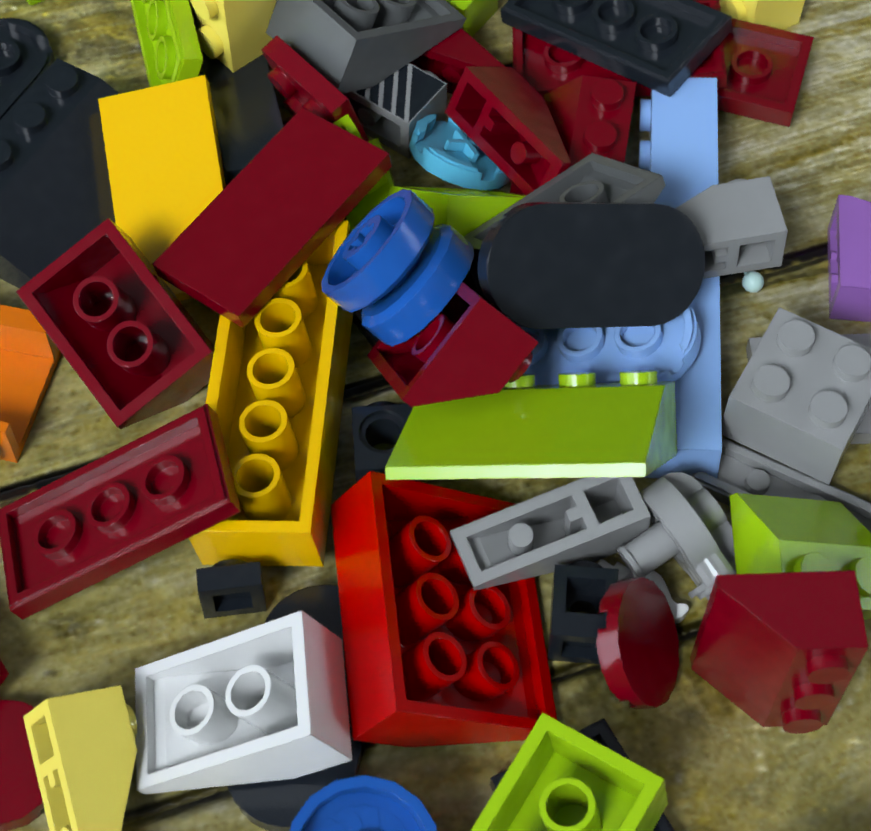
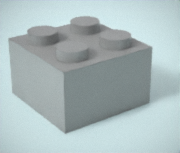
M779 307L729 395L722 420V435L829 485L871 404V348Z

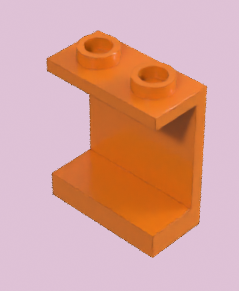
M0 304V460L18 463L61 352L30 310Z

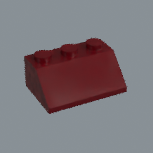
M582 75L543 95L570 158L571 164L569 168L591 153L622 163L625 162L637 82ZM511 182L510 193L525 195Z
M109 218L16 291L119 429L128 427L186 402L209 383L215 346L164 280L157 276L154 267L133 240Z
M462 282L458 291L443 310L423 330L406 342L393 347L378 340L367 356L398 396L408 405L414 407L500 393L507 382H515L525 373L533 358L532 350L539 342L497 310L493 304Z
M855 570L717 575L690 656L691 669L762 727L783 726L785 732L802 734L816 731L823 725H827L869 648Z

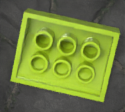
M656 370L619 372L620 383H596L595 372H575L558 374L559 384L536 385L535 374H523L515 382H507L500 393L414 406L385 466L386 480L646 477L677 455L675 381L658 382Z

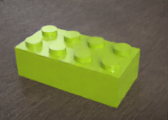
M542 712L471 831H653L668 805L665 780Z

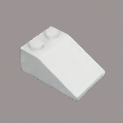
M302 610L135 668L137 721L136 778L137 791L144 795L295 779L352 761L342 639Z

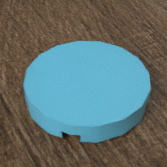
M430 114L417 121L409 149L413 158L426 171L443 181L476 190L499 189L510 182L506 174L450 117L448 122L436 121L438 114Z

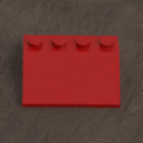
M369 471L331 504L351 726L354 741L408 748L523 741L527 739L542 712L557 720L535 577L474 591L450 536V530L516 505L515 503L414 480H386L385 474Z

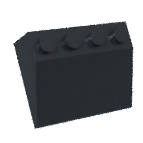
M58 58L0 120V279L19 289L107 218L116 224L98 99L120 93L103 79Z

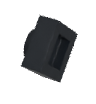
M228 559L217 562L212 567L196 569L197 590L205 619L267 611L260 561L247 563L243 560Z

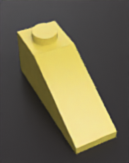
M122 686L45 699L24 715L23 719L49 831H121L137 754L135 742L137 721L133 709L125 702Z

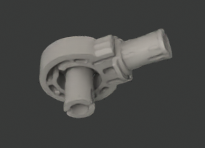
M683 472L669 473L640 491L651 515L649 523L651 527L625 546L619 547L617 552L635 578H645L646 575L657 567L674 558L697 586L688 593L690 598L692 599L697 595L700 600L704 597L709 600L717 575L736 574L732 527L715 498L693 476Z

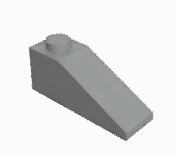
M770 176L748 180L735 179L727 183L712 185L675 208L693 222L701 236L705 252L703 279L782 265L788 230Z
M584 477L450 530V536L473 589L476 591L553 573L555 564L568 565L576 561L596 562L618 553L617 549L619 547L625 546L649 528L651 515L632 477Z

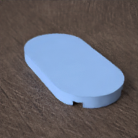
M690 305L676 318L655 326L533 329L518 325L539 342L532 350L533 358L531 364L524 373L535 374L536 385L559 384L558 374L575 372H595L596 383H620L619 372L656 370L658 382H676L693 365L701 344L700 327L694 310Z

